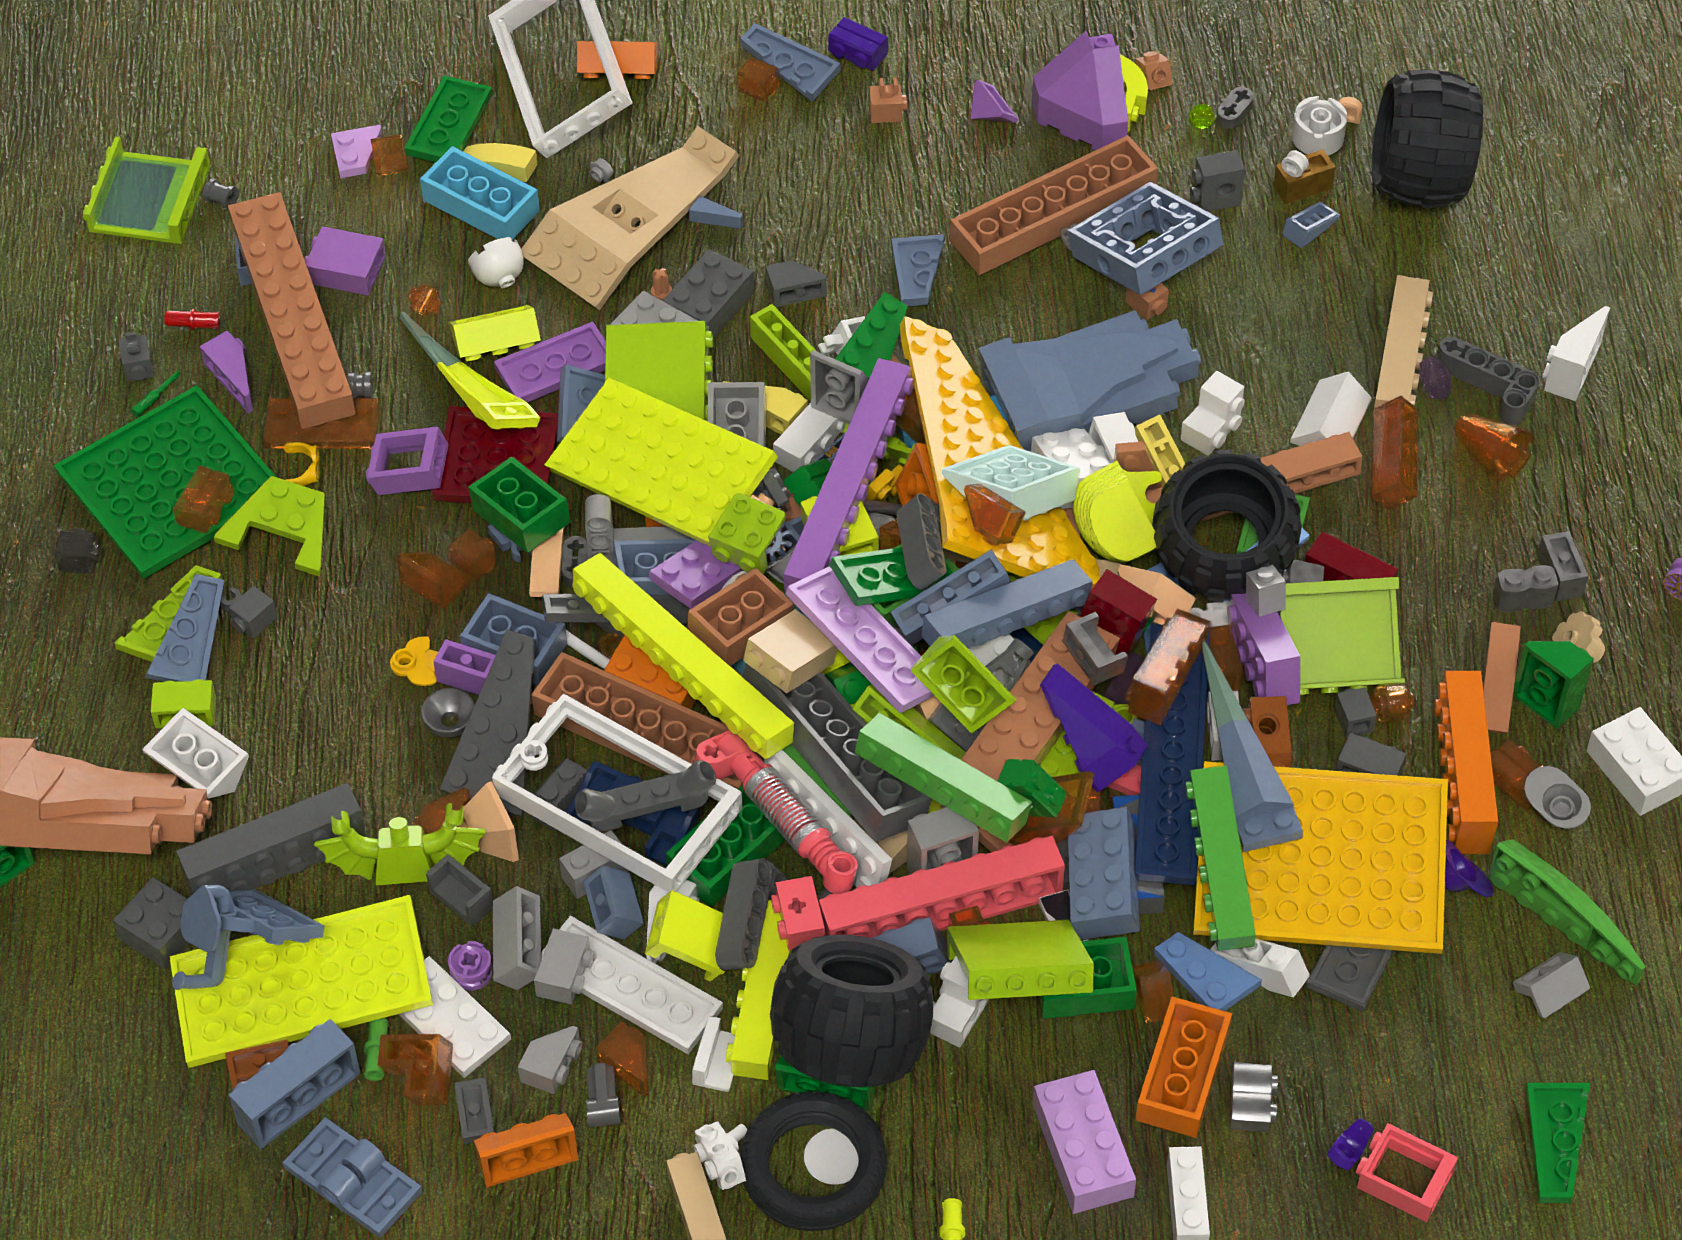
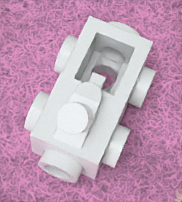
M718 1121L695 1130L697 1144L693 1145L694 1151L698 1152L701 1163L704 1162L710 1180L716 1179L718 1187L722 1190L732 1188L746 1181L741 1157L737 1152L739 1150L737 1142L747 1132V1128L743 1124H739L729 1133H725Z

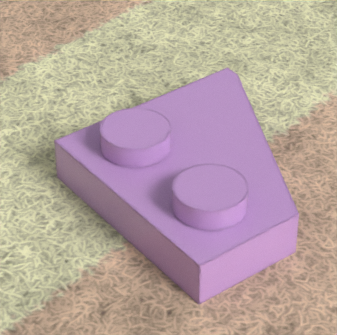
M381 124L331 133L340 178L367 174L370 159L376 151L377 140L382 137Z

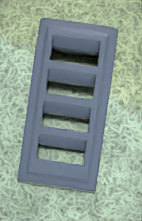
M1318 202L1286 219L1283 236L1302 248L1339 220L1340 214L1324 203Z

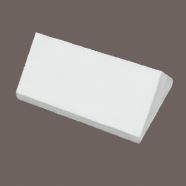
M1349 371L1319 380L1291 437L1290 443L1302 446L1305 443L1316 442L1329 438L1332 435L1350 432L1352 438H1354L1371 402V396Z
M184 708L142 749L145 754L194 789H207V798L235 792L249 757L247 752Z

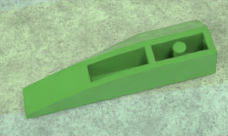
M1516 840L1499 842L1494 852L1488 879L1497 888L1505 890L1515 897L1519 904L1530 908L1541 916L1545 923L1555 926L1563 932L1570 941L1584 947L1596 960L1604 962L1613 968L1621 978L1629 980L1637 986L1641 981L1646 966L1620 930L1588 895L1566 876Z

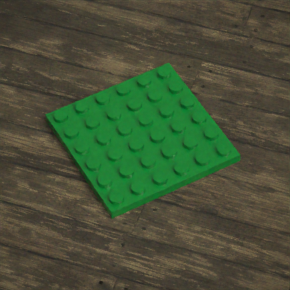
M198 385L53 465L56 474L142 579L214 539L219 529L271 476L276 477Z

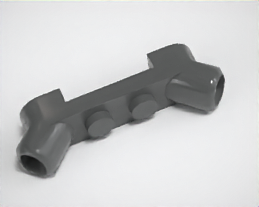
M696 760L683 772L603 792L585 788L575 798V810L578 817L589 820L591 826L596 830L608 831L622 827L621 820L676 806H681L682 812L703 806L708 799V790L716 783V775L709 763Z

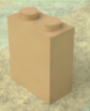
M795 609L748 638L743 661L787 694L834 664L838 648L811 620Z

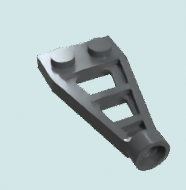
M1015 638L1003 653L985 667L992 674L997 669L1003 670L1008 675V680L1004 687L1010 692L1017 681H1019L1027 661L1034 652L1025 643ZM1013 654L1019 658L1018 661L1014 660ZM942 703L938 705L928 718L933 725L965 752L968 751L987 724L985 723L971 734Z

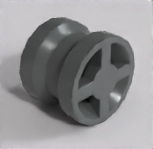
M349 372L348 384L353 400L357 397L372 399V372H365L363 375Z

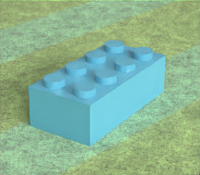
M453 146L420 178L423 201L497 239L510 237L513 240L540 211L538 189Z

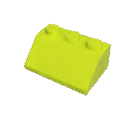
M529 305L449 322L457 354L460 358L465 357L466 361L482 358L481 353L492 351V355L507 353L508 347L518 345L519 349H526L535 345V341L541 340L534 308Z

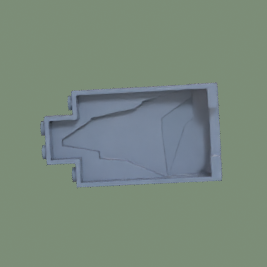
M1136 310L1055 339L1013 344L1010 337L978 348L983 381L990 396H996L1010 429L1022 448L1031 452L1033 436L1043 435L1048 432H1064L1073 428H1084L1089 434L1093 417L1125 412L1129 423L1134 424L1177 409V397L1180 396L1178 384L1198 377V365L1201 364L1197 349H1192L1190 346L1191 340L1187 329H1182L1177 319L1149 329L1146 320H1141Z

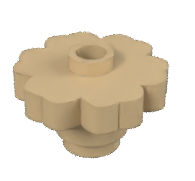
M1582 611L1572 613L1568 617L1567 623H1560L1557 631L1552 636L1553 641H1571L1577 647L1583 648L1594 658L1593 663L1598 662L1605 651V646L1599 638L1602 633L1600 621Z

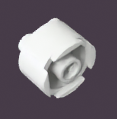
M1319 96L1309 97L1301 101L1297 105L1294 114L1291 135L1294 145L1305 154L1322 149L1327 155L1337 152L1343 146L1347 124V113L1344 106L1332 98H1328L1327 101L1319 100Z

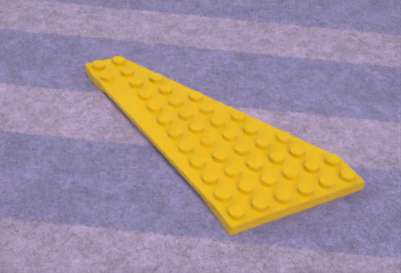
M905 316L900 323L901 343L904 357L909 360V365L911 366V374L914 379L915 393L937 491L942 548L972 559H977L992 549L1005 571L1021 577H1027L1074 559L1093 581V588L1100 579L1099 566L1061 507H1055L1048 510L1047 513L1032 516L1029 520L1016 522L1013 526H1001L997 524V521L986 518L941 474L942 468L1007 445L1020 449L1023 448L1008 426V422L1003 418L981 384L979 377L974 373L958 346L952 340V335L944 329H937L925 324L921 320H914Z

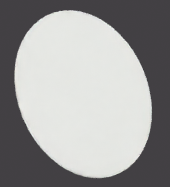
M833 1128L823 1130L814 1135L807 1143L804 1151V1162L809 1173L817 1180L827 1184L849 1182L858 1167L859 1158L855 1147L844 1134Z

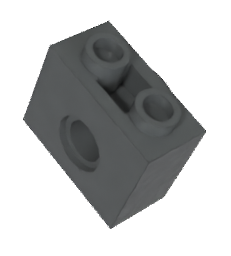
M1238 150L1196 158L1195 169L1192 170L1194 184L1190 188V197L1192 202L1196 203L1199 208L1208 212L1241 205L1245 167Z

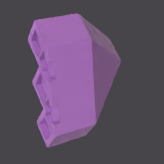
M1086 30L1033 77L1032 107L1037 123L1045 127L1051 125L1059 129L1060 134L1077 142L1081 139L1091 144L1094 150L1127 136L1128 114L1119 45H1115L1112 34L1089 37Z

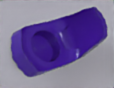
M1361 1118L1352 1123L1329 1149L1327 1155L1336 1166H1339V1168L1350 1170L1363 1153L1374 1131L1372 1125Z

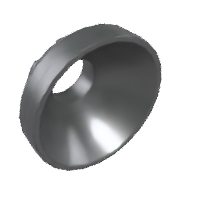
M440 689L430 694L424 701L421 710L422 719L426 728L434 735L447 738L463 734L475 704L470 695L460 689ZM448 716H454L459 719L458 723L452 727L444 726L442 720Z

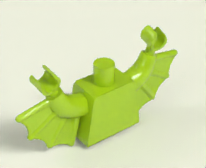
M448 803L446 805L445 822H443L438 831L425 835L421 826H408L405 818L396 817L390 820L389 828H381L379 830L378 839L361 836L353 828H350L349 814L346 811H341V820H337L333 816L330 818L333 833L342 836L316 841L314 846L324 853L326 863L337 865L345 875H360L367 878V880H371L376 862V885L427 882L426 873L447 854L463 866L470 854L479 852L478 843L480 838L486 833V830L483 828L456 827L463 823L464 806L462 805L460 810L454 811L452 810V803Z

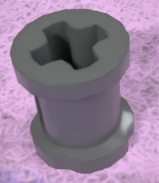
M213 178L206 183L203 190L205 201L218 202L226 209H228V205L236 204L239 194L236 187L224 186Z

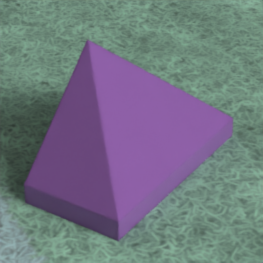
M979 79L975 82L971 119L1016 123L1019 120L993 85Z

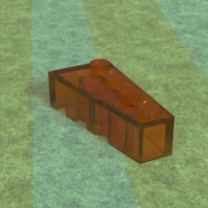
M1178 608L1172 618L1168 617L1166 619L1161 635L1154 641L1149 654L1132 679V684L1126 695V699L1130 700L1128 713L1160 726L1162 725L1202 649V642H1206L1208 638L1210 621Z

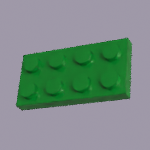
M444 75L404 147L405 155L437 162L452 146L463 151L493 95L492 87Z
M902 547L832 557L829 565L855 606L913 598L923 592L917 589L908 578ZM947 564V572L937 581L931 584L928 588H930L931 586L935 585L936 583L940 582L941 580H943L944 578L948 577L953 573Z

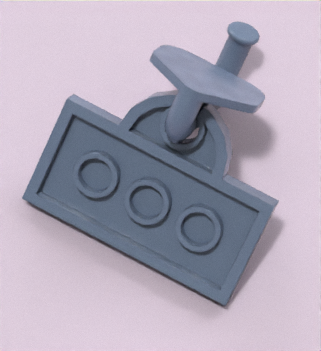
M202 885L183 904L181 933L187 942L207 952L204 974L186 975L184 972H177L173 977L172 985L174 989L180 990L210 988L221 984L225 975L231 931L260 935L269 944L281 945L284 944L285 940L306 943L311 938H323L324 925L256 889L229 891L222 885Z

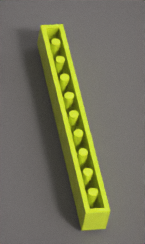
M599 553L573 569L572 587L574 592L590 603L598 614H602L608 619L617 631L625 634L636 648L643 650L654 664L661 666L673 681L679 682L692 698L698 699L706 706L711 715L718 717L733 734H737L742 738L753 752H757L767 760L793 743L794 722L605 556Z

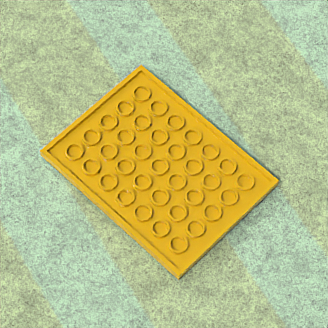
M1204 761L1203 768L1224 766V763ZM1273 766L1294 803V810L1303 830V838L1243 852L1241 847L1256 934L1255 939L1442 954L1448 779ZM1199 855L1193 935L1209 936L1208 923L1213 922L1211 912L1205 911L1203 894H1208L1207 884H1201L1199 866L1203 865L1202 855Z

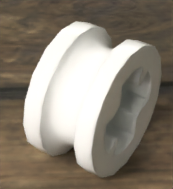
M1292 150L1282 160L1281 164L1287 174L1292 177H1300L1304 170L1308 168L1309 161L1301 152Z
M530 740L521 746V763L526 769L537 771L546 766L548 754L543 742ZM533 752L535 755L539 754V757L535 758L534 756H529V753Z

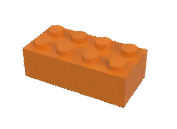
M1171 996L1138 1100L1135 1121L1197 1138L1229 1035L1232 1013Z

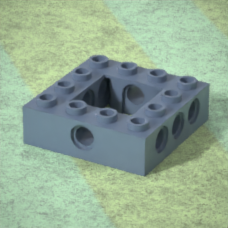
M1148 182L1068 230L1074 258L1139 295L1150 291L1156 285L1170 279L1176 273L1191 266L1194 262L1224 245L1218 217L1152 182ZM1151 229L1161 234L1155 239L1148 240L1147 244L1135 250L1134 243L1131 242L1140 238L1141 235Z

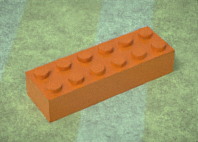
M1445 671L1443 682L1438 683V699L1434 700V716L1439 717L1440 724H1437L1436 737L1437 741H1442V748L1439 750V765L1444 766L1445 773H1442L1441 779H1448L1447 817H1450V824H1447V840L1451 841L1462 854H1490L1498 824L1482 674L1481 671Z

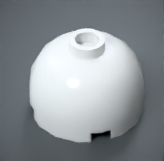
M510 237L491 241L483 245L485 251L479 255L475 251L469 257L468 264L474 276L484 285L490 287L500 286L501 288H507L513 285L523 269L524 257L517 240L515 239L513 242Z

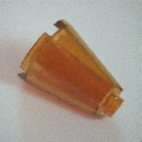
M1471 413L1461 416L1455 424V436L1494 477L1502 481L1505 480L1504 477L1506 476L1512 478L1524 468L1531 456L1528 448L1529 443L1534 445V438L1532 433L1525 428Z

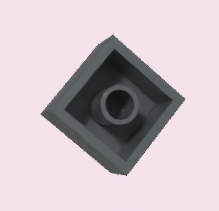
M152 877L113 919L118 939L166 969L171 964L169 956L180 954L189 944L181 933L182 909L187 898Z

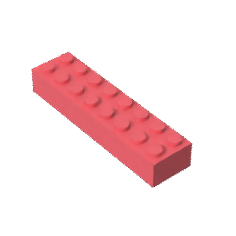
M1052 835L1045 838L1037 837L1027 843L1016 846L1008 845L998 851L987 854H975L969 859L958 862L949 861L940 867L929 870L920 869L911 875L900 878L891 877L871 886L862 885L849 892L833 893L819 900L825 936L855 935L873 938L881 935L886 930L898 929L909 925L916 919L928 917L932 919L939 931H943L949 926H961L1039 904L1040 897L1063 891L1065 864Z

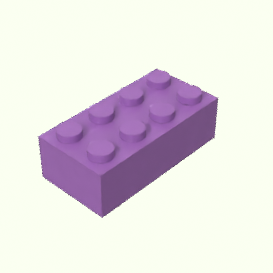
M1246 593L1231 594V606H1227V615L1231 623V629L1227 630L1229 645L1234 646L1236 649V657L1239 664L1243 663L1247 680L1253 683L1255 697L1286 696L1287 705L1300 703V654L1278 612L1258 617L1246 601Z

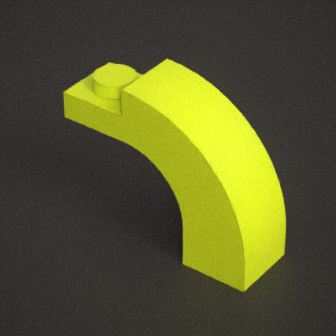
M1120 55L1129 132L1132 121L1137 122L1139 114L1145 115L1148 85L1141 69L1134 62Z

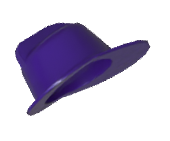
M1446 840L1445 889L1451 892H1460L1472 888L1484 897H1492L1494 893L1493 887L1486 875L1464 856L1451 841Z

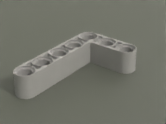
M596 494L589 496L585 500V529L589 559L601 553L611 562L614 541L693 539L667 526L613 529L610 499L607 496Z

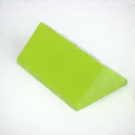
M955 635L938 637L910 670L971 734L1016 701V698Z

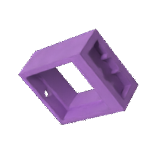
M439 427L376 434L374 446L371 447V461L369 468L366 470V478L377 495L440 488L449 444ZM423 450L420 467L387 470L390 454Z

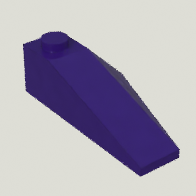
M1054 664L1041 682L1040 687L1054 717L1060 719L1066 734L1063 737L1066 744H1071L1078 758L1075 764L1079 772L1093 789L1099 792L1133 768L1148 745L1127 720L1059 664Z

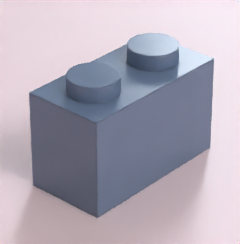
M601 866L583 882L597 933L625 940L644 924L630 873Z

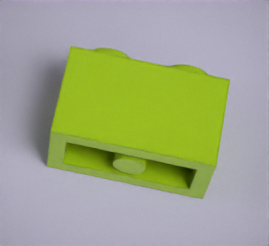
M197 679L193 681L153 683L151 715L155 728H164L182 708L208 726H214L216 694L212 680Z

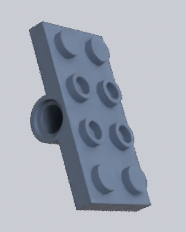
M326 1117L282 1162L285 1170L379 1238L389 1230L423 1192L421 1185L387 1162L381 1151L374 1144L363 1138L358 1141Z

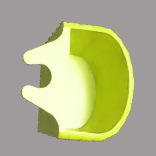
M1116 460L1079 482L1076 498L1073 501L1074 518L1082 537L1098 555L1112 562L1126 563L1157 548L1154 540L1155 530L1152 526L1155 503H1151L1146 499L1145 492L1149 485L1162 480V474L1159 471L1128 472L1122 469Z

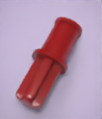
M191 309V312L166 311L164 323L167 326L190 327L191 330L195 328L219 330L220 312L195 311V309Z

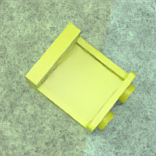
M671 890L657 902L645 954L656 959L663 952L706 970L704 979L712 981L718 975H722L725 972L718 967L715 957L723 913Z

